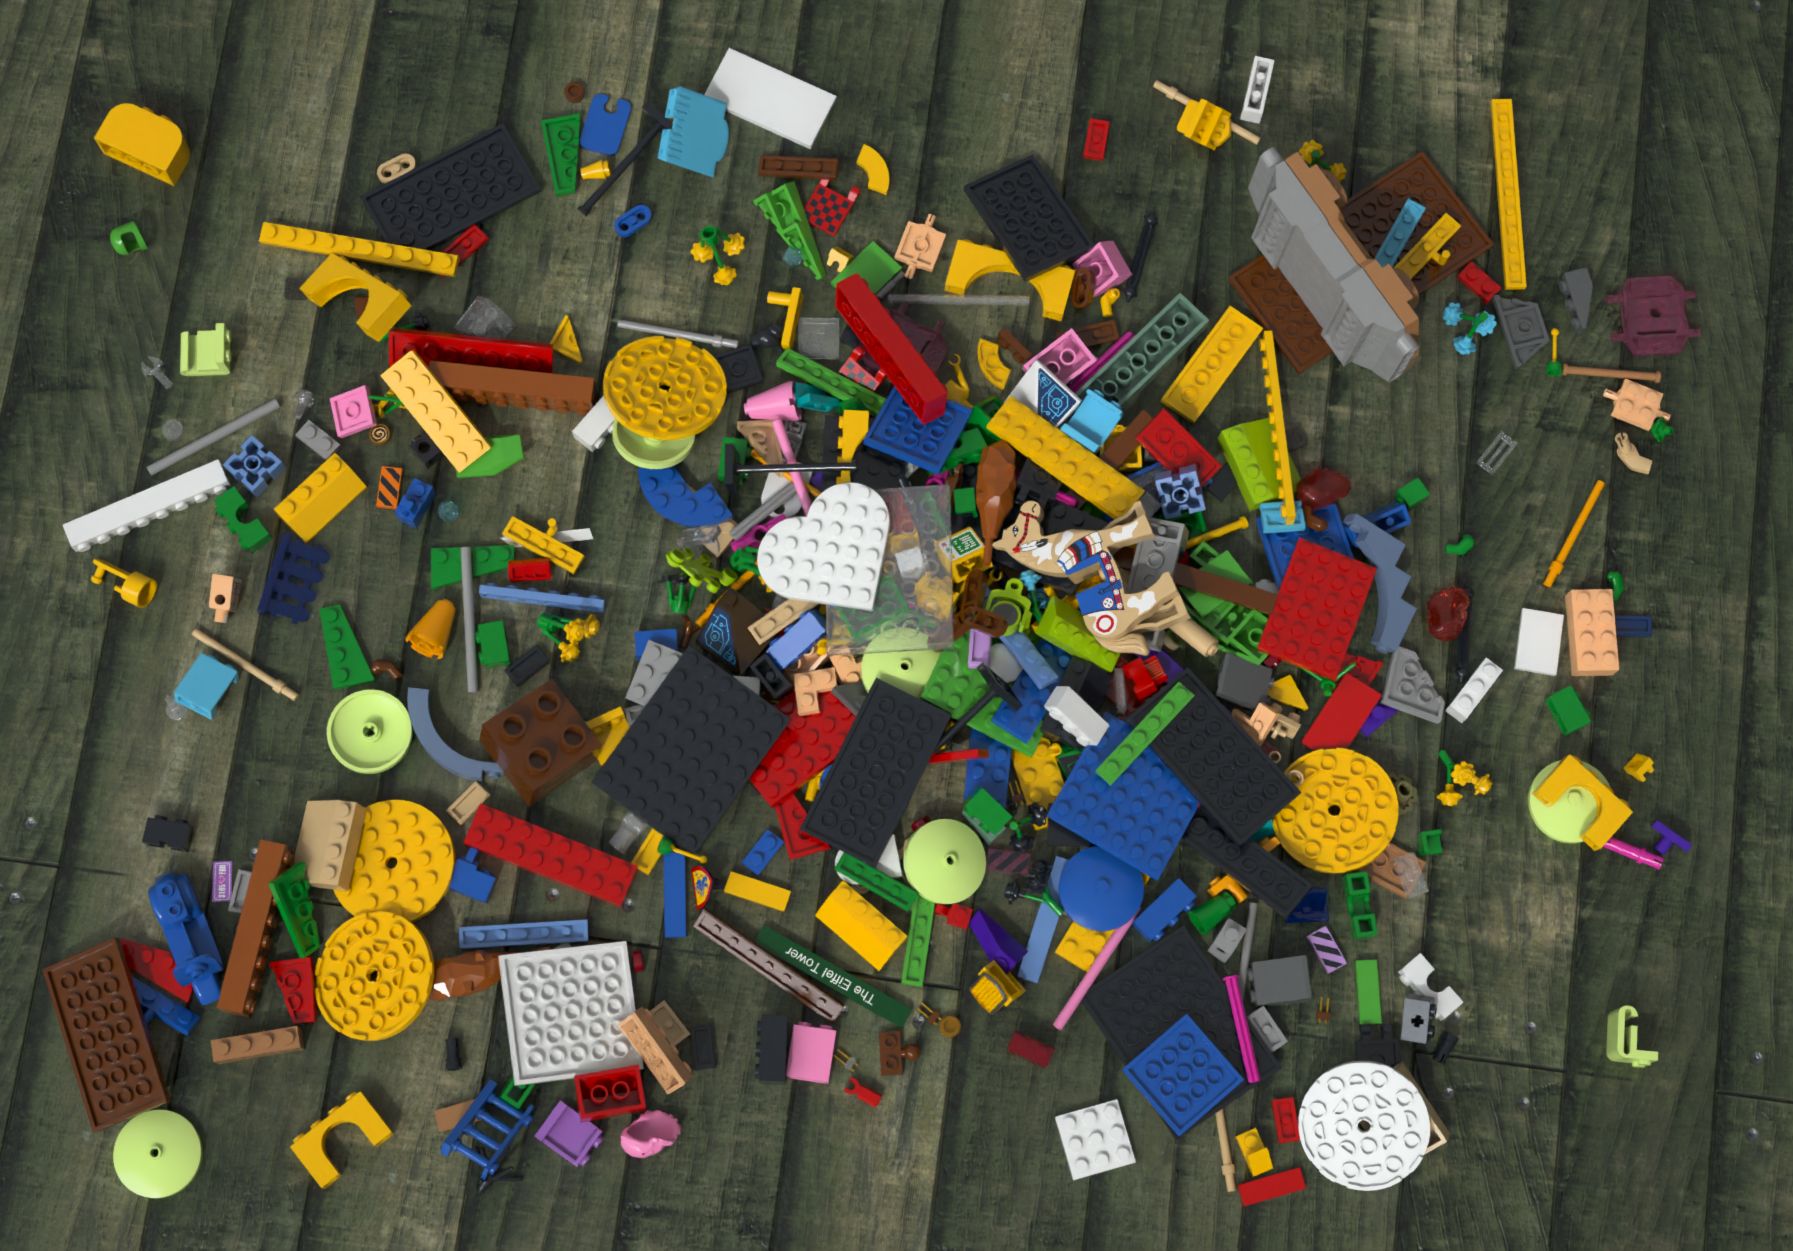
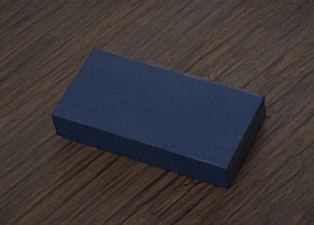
M1615 615L1616 637L1652 636L1651 616Z

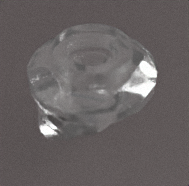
M301 390L295 393L294 401L298 405L293 415L294 418L301 419L306 406L311 407L313 402H315L311 392Z
M171 694L165 695L163 699L167 703L166 714L173 720L183 718L187 712V707L177 703Z

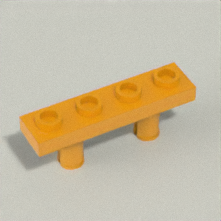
M1266 837L1258 843L1268 852L1280 844L1276 837L1271 839ZM1227 875L1222 879L1220 876L1216 877L1209 883L1211 887L1207 890L1213 897L1223 889H1227L1238 904L1248 897L1242 887Z

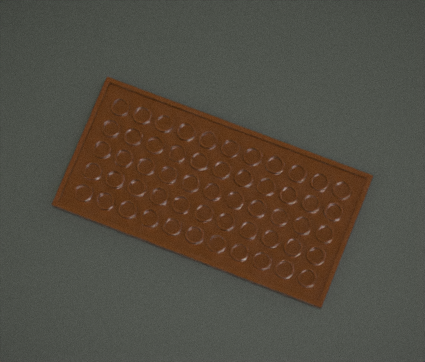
M1423 151L1349 198L1342 213L1345 222L1371 257L1375 258L1408 198L1426 207L1392 268L1402 260L1445 213L1461 225L1460 229L1438 251L1440 255L1445 250L1450 252L1447 262L1444 265H1439L1431 258L1411 279L1419 296L1494 246L1493 242ZM1261 255L1228 277V281L1265 331H1272L1274 343L1298 375L1333 353L1326 340L1321 336L1323 328L1319 325L1316 318L1279 267L1273 269L1264 255Z

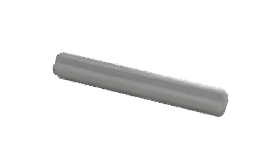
M787 484L729 532L734 540H739L797 493L794 484Z

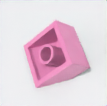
M1114 241L1099 242L1089 253L1083 255L1072 264L1075 270L1083 267L1089 268L1094 272L1093 298L1119 286L1132 275Z

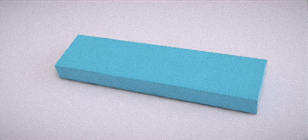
M1408 198L1374 258L1382 268L1387 264H1390L1391 267L1394 266L1426 207Z

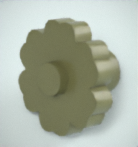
M1390 773L1388 776L1397 794L1399 815L1401 816L1413 809V803L1418 800L1417 789L1411 786L1412 780L1404 774L1396 776L1394 773Z

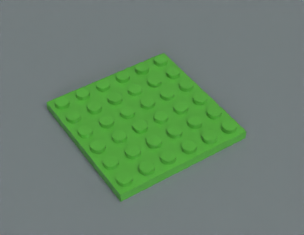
M1029 626L1031 631L1026 636L1036 647L1041 637L1035 634L1033 628ZM970 630L941 651L919 698L951 714L952 718L959 720L990 690L989 685L977 668L969 669ZM992 637L991 646L1003 643L999 637ZM1014 681L1008 683L1010 687L1013 685ZM995 696L966 724L1031 758L1043 735L1040 732V727L1048 710L1027 744L991 722L1003 701L1000 696Z

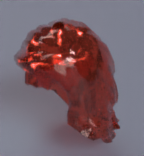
M1318 467L1314 469L1313 473L1306 475L1304 479L1297 482L1296 496L1303 506H1312L1316 510L1329 506L1338 498H1345L1349 490H1351V482L1347 480V477L1342 476L1341 473Z
M1451 586L1449 589L1443 588V591L1433 594L1427 602L1428 632L1439 641L1446 642L1455 639L1461 633L1466 622V609L1470 605V599L1465 594L1466 591L1461 587L1455 588Z

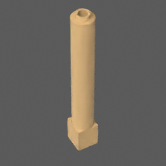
M1120 568L1128 585L1131 571ZM1191 618L1169 627L1204 657L1213 656L1219 649V641Z

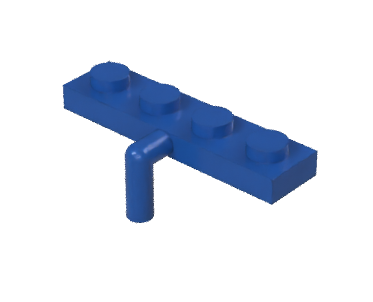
M131 976L141 1008L146 1011L144 1018L147 1027L149 1021L154 1016L188 1036L199 1023L200 1016Z

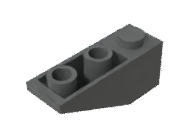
M1587 267L1564 273L1558 283L1560 291L1565 296L1566 310L1570 311L1572 317V328L1576 329L1577 335H1581L1587 327L1593 284Z

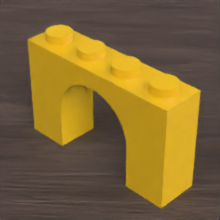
M1569 754L1557 764L1532 794L1548 808L1554 805L1569 787L1579 786L1590 791L1597 802V814L1579 837L1596 851L1605 845L1633 811L1625 800L1619 799L1613 794L1614 791L1606 784L1603 785L1593 771L1583 767V763L1578 757Z
M355 1091L345 1099L347 1101L341 1107L337 1105L328 1112L329 1116L323 1121L319 1119L310 1126L312 1130L305 1135L304 1133L298 1135L293 1140L294 1144L290 1146L323 1189H326L342 1176L328 1157L325 1149L326 1137L332 1128L341 1123H354L361 1128L375 1147H379L395 1134L361 1091L358 1093Z

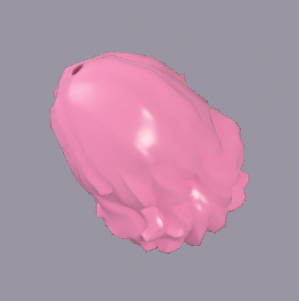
M647 1110L645 1114L640 1115L639 1119L623 1129L620 1137L621 1146L632 1157L646 1158L658 1153L665 1146H671L677 1140L678 1135H680L681 1126L678 1124V1119L674 1118L672 1114L668 1115L660 1110Z

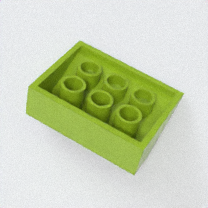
M1269 418L1221 431L1217 438L1249 511L1258 509L1260 503H1272L1282 500L1278 497L1280 480H1276L1275 472L1278 462L1274 461L1273 449H1276V446L1271 441L1273 424H1269ZM1288 452L1293 495L1304 492L1306 489Z

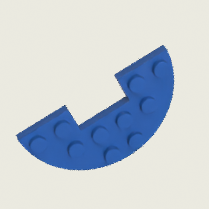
M638 466L639 482L644 496L651 507L663 518L676 522L678 525L692 528L707 525L711 527L733 518V515L711 483L692 493L674 466L664 469H647Z

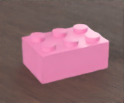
M1071 328L1024 364L1022 369L1026 373L1035 360L1038 359L1065 385H1068L1094 365L1097 360Z

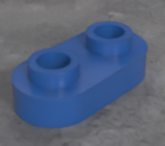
M637 205L618 217L614 223L616 233L620 237H629L647 226L652 219L650 209L645 205ZM640 215H644V216H645V218L642 219V220L639 219L638 217H639ZM623 226L629 227L627 230L621 229Z

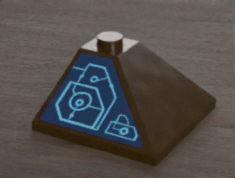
M730 587L716 603L695 642L738 675L743 676L750 668V665L759 658L770 642L782 630L759 645L748 627L764 617L765 614Z

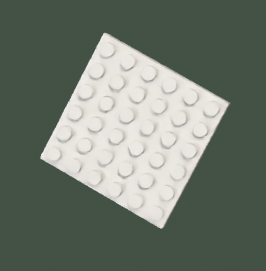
M626 941L498 956L515 1086L573 1079L576 1075L639 1065L640 1070L644 1069L642 1058L617 1025L636 1011Z

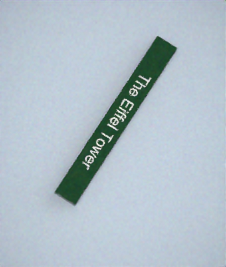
M763 925L754 941L780 960L901 1029L912 1011L911 1008Z

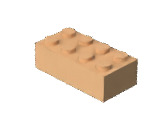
M1612 589L1571 590L1565 595L1572 676L1614 675L1619 671Z

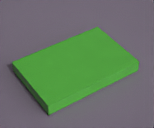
M872 241L831 281V285L836 288L838 282L858 273L862 279L867 281L872 293L876 294L890 279H893L902 270V267Z
M1228 550L1199 569L1243 584L1252 585V581ZM1176 586L1201 619L1227 602Z

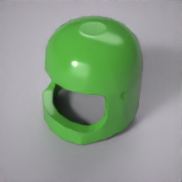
M134 220L114 228L110 233L111 244L120 255H128L139 249H148Z

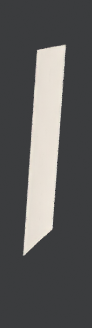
M590 528L558 531L553 537L561 543L593 539ZM506 537L501 538L509 545H514L515 548L523 547Z

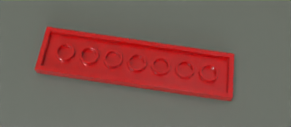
M391 328L389 330V367L414 349L428 368L430 361L553 374L554 344Z

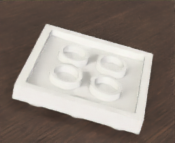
M1117 1099L1055 1117L1073 1180L1136 1163Z

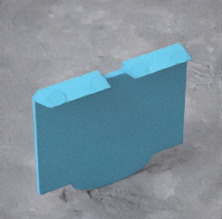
M681 86L670 89L665 118H674L672 129L662 130L658 159L709 177H714L716 162L723 158L728 145L729 128L727 121L724 119L727 103Z

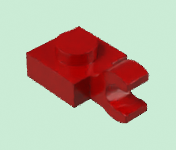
M952 903L951 908L937 904L934 914L947 917L946 924L967 930L973 909L956 903Z

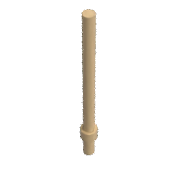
M1158 80L1153 85L1154 88L1165 93L1166 97L1171 100L1176 99L1186 106L1188 101L1192 100L1178 92L1177 88L1169 87ZM1231 121V131L1256 145L1258 144L1260 137Z
M196 628L192 632V636L273 687L272 690L278 694L282 693L293 701L298 699L299 694L288 688L287 684L282 680H276L199 629Z
M1221 1109L1215 1113L1223 1160L1221 1168L1222 1174L1225 1175L1227 1192L1236 1191L1234 1181L1235 1166L1231 1161L1224 1110Z

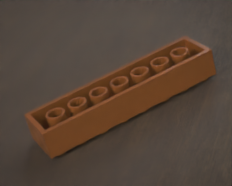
M430 361L429 363L431 372L452 398L460 403L475 401L479 405L495 403L499 407L514 405L519 409H527L528 407L536 408L539 411L552 409L564 414L571 411L586 416L596 404L597 388L594 378L438 361Z
M260 839L217 1008L225 1013L250 1018L251 1013H254L256 1010V993L260 992L262 987V980L260 978L262 971H265L267 968V950L272 948L273 938L271 935L273 929L277 928L279 920L276 916L278 906L268 882L288 870L289 867H292L295 857L292 854L293 851L285 844Z

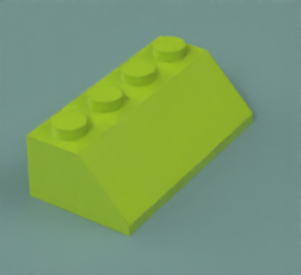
M1055 596L1051 597L1035 634L1072 656L1088 660L1104 671L1112 672L1120 653L1106 649L1096 640L1086 627L1080 611Z

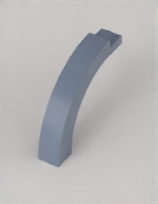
M408 687V711L413 729L421 745L435 762L449 772L471 781L483 782L484 774L488 778L493 779L505 776L497 763L477 761L464 757L447 746L437 734L432 723L430 690Z

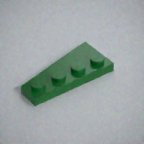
M580 113L541 120L556 197L576 193Z
M515 546L471 547L472 578L475 579L485 574L507 570L508 561L515 560ZM462 547L431 548L432 590L446 585H454L462 581L460 550Z
M335 605L319 609L333 689L339 690L376 682L342 607Z
M298 862L268 882L299 958H306L320 948L316 921L312 917L313 904L312 901H309L308 896L309 882L305 879L304 870H306L305 862Z

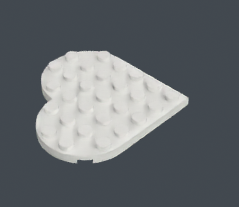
M841 483L826 489L812 503L807 517L801 516L785 519L777 523L766 533L759 546L757 556L759 572L764 582L772 591L785 598L874 611L890 532V515L885 502L873 489L858 483Z

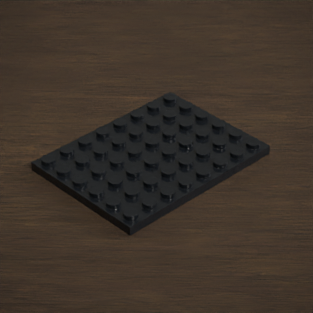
M689 645L591 783L660 834L671 839L682 850L696 854L792 719Z
M1184 925L1090 987L1081 1000L1124 1066H1127L1183 1016L1188 1014L1244 1079L1179 1137L1158 1114L1175 1141L1282 1068L1247 1018L1260 1076L1258 1082H1248L1227 987Z

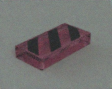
M988 848L986 870L1027 876L1030 854Z

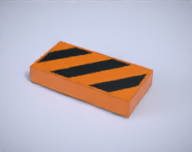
M381 467L377 508L396 509L398 507L403 475L402 468Z

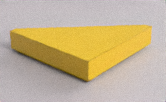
M565 315L549 344H554V352L582 365L583 360L569 316Z
M1291 675L1275 681L1273 687L1268 688L1267 695L1273 701L1288 706L1291 705L1303 709V711L1308 710V706Z

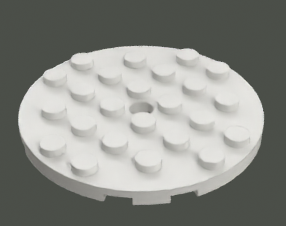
M1351 1061L1329 1069L1310 1086L1303 1099L1299 1113V1135L1307 1157L1326 1178L1350 1189L1364 1191L1379 1190L1399 1183L1419 1165L1429 1143L1430 1116L1420 1091L1404 1074L1378 1062ZM1366 1120L1370 1123L1371 1127L1369 1130L1363 1131L1358 1127V1123Z

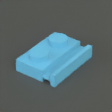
M1294 501L1296 517L1294 524L1285 525V517L1281 518L1280 506L1283 505V502L1260 503L1259 510L1261 511L1263 533L1305 530L1306 526L1301 501Z

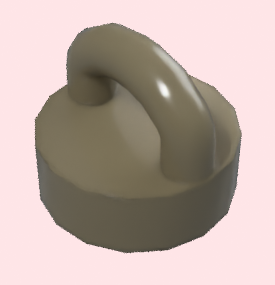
M1167 630L1162 649L1165 652L1172 653L1182 645V640L1175 632Z

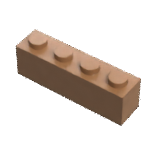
M299 1026L211 1040L213 1062L217 1064L305 1050L302 1028Z

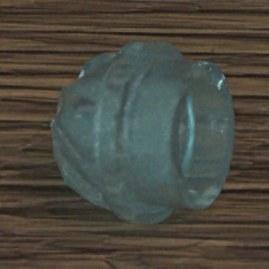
M789 246L781 260L785 261L786 265L797 266L802 261V254L797 247Z
M446 500V502H441L438 507L439 517L446 522L455 520L458 517V506L452 501Z

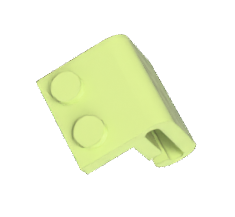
M216 323V330L197 331V335H189L188 331L181 333V375L207 376L230 374L231 331L227 329L224 323Z
M1623 1006L1610 1012L1607 1025V1057L1615 1062L1632 1063V1067L1638 1068L1651 1066L1652 1062L1658 1061V1052L1637 1050L1638 1026L1631 1025L1625 1028V1021L1638 1017L1636 1009L1632 1006Z

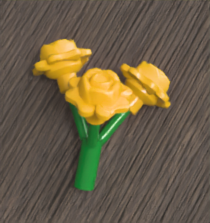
M1314 140L1304 142L1299 153L1302 154L1303 160L1310 164L1309 168L1315 164H1320L1326 170L1332 172L1341 183L1345 179V173L1347 172L1344 164L1334 163L1333 166H1328L1320 160L1324 153L1321 150L1322 145Z
M1441 750L1438 753L1447 767L1445 791L1437 795V799H1440L1443 805H1457L1458 800L1463 798V795L1454 791L1452 777L1454 783H1459L1462 786L1466 783H1473L1474 795L1479 793L1485 795L1492 785V782L1489 780L1490 774L1479 778L1474 775L1476 772L1473 770V764H1467L1465 761H1462L1460 765L1455 764L1445 750Z

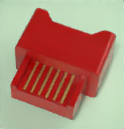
M1156 655L1144 661L1139 657L1121 666L1126 677L1133 679L1135 683L1134 691L1139 701L1158 691L1156 686L1169 680Z

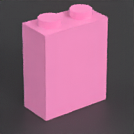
M799 1022L798 1025H793L786 1078L829 1084L836 1031L832 1030V1026L820 1025V1028L811 1027V1023Z

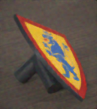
M696 866L691 869L697 911L707 905L713 890L724 889L725 886L724 881L713 878L711 873L703 866Z

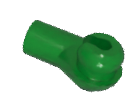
M1467 534L1463 536V539L1458 544L1446 543L1445 553L1466 554L1474 546L1473 537Z
M1610 571L1607 579L1609 582H1612L1613 602L1616 603L1624 590L1622 575L1618 571Z

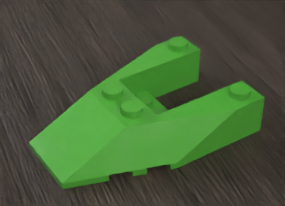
M1203 541L1190 555L1189 564L1196 569H1200L1220 554ZM1225 602L1201 619L1195 611L1186 605L1191 619L1219 641L1218 650L1241 657L1256 665H1260L1267 658L1268 654L1256 649L1268 620V614Z

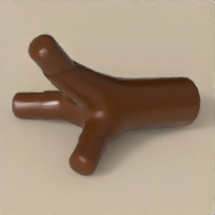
M686 615L682 616L684 630L679 646L688 648L691 635L700 628L699 626L691 628L692 621L688 620Z

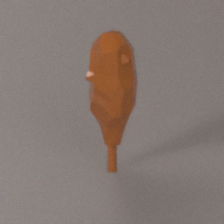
M1004 440L994 442L983 448L977 470L976 507L980 513L982 535L985 538L983 565H991L993 540L998 537L1002 524L1013 507L1017 486L1016 454Z
M548 946L530 952L550 950V947ZM476 950L434 962V980L428 999L444 1001L447 998L464 997L488 990L501 979L498 956L521 952L489 953Z

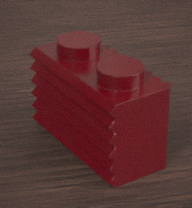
M1015 1031L1006 1051L1011 1053V1055L1014 1054L1015 1057L1018 1056L1019 1059L1022 1058L1027 1062L1030 1061L1031 1064L1034 1063L1035 1066L1038 1065V1067L1045 1069L1055 1048Z

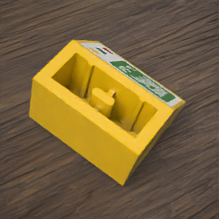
M970 526L934 543L945 575L955 583L966 580L968 574L975 569L983 572L993 567L992 562L991 565H983L984 544Z

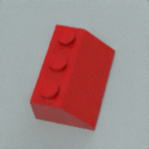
M639 1065L574 1076L580 1123L644 1112L646 1109Z

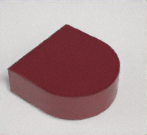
M635 950L633 951L635 972L643 973L642 951Z

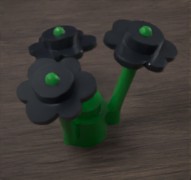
M679 572L677 575L667 573L665 576H662V580L657 581L658 583L667 582L668 605L671 606V612L687 613V609L691 608L696 586L692 585L687 599V596L683 595L684 585L691 584L689 582L690 576L687 573ZM671 581L679 584V594L674 595V598Z

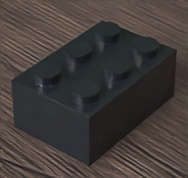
M762 1015L761 1020H757V1036H761V1040L756 1042V1057H760V1063L755 1064V1079H759V1083L763 1085H786L788 1016Z

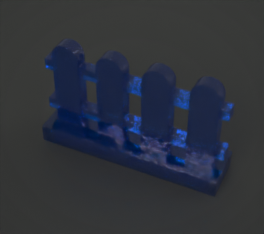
M283 533L257 608V614L265 616L267 611L272 612L271 617L276 618L278 614L292 619L291 623L297 624L298 621L306 622L309 619V612L302 607L304 601L311 603L316 599V593L309 589L311 582L319 583L322 581V573L316 570L317 564H326L329 561V554L322 550L323 546L318 545L317 548L302 544L303 540L299 538L295 542L292 541V534ZM287 553L292 554L290 561L285 560ZM297 556L312 561L311 567L295 563ZM280 572L285 574L283 580L278 579ZM290 576L306 580L304 587L289 583ZM273 592L278 593L276 600L272 599ZM286 595L298 599L297 606L281 602L283 596Z

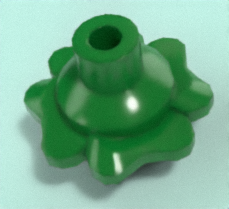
M1661 417L1651 427L1652 436L1658 442H1661L1667 434H1673V427L1667 426V421Z

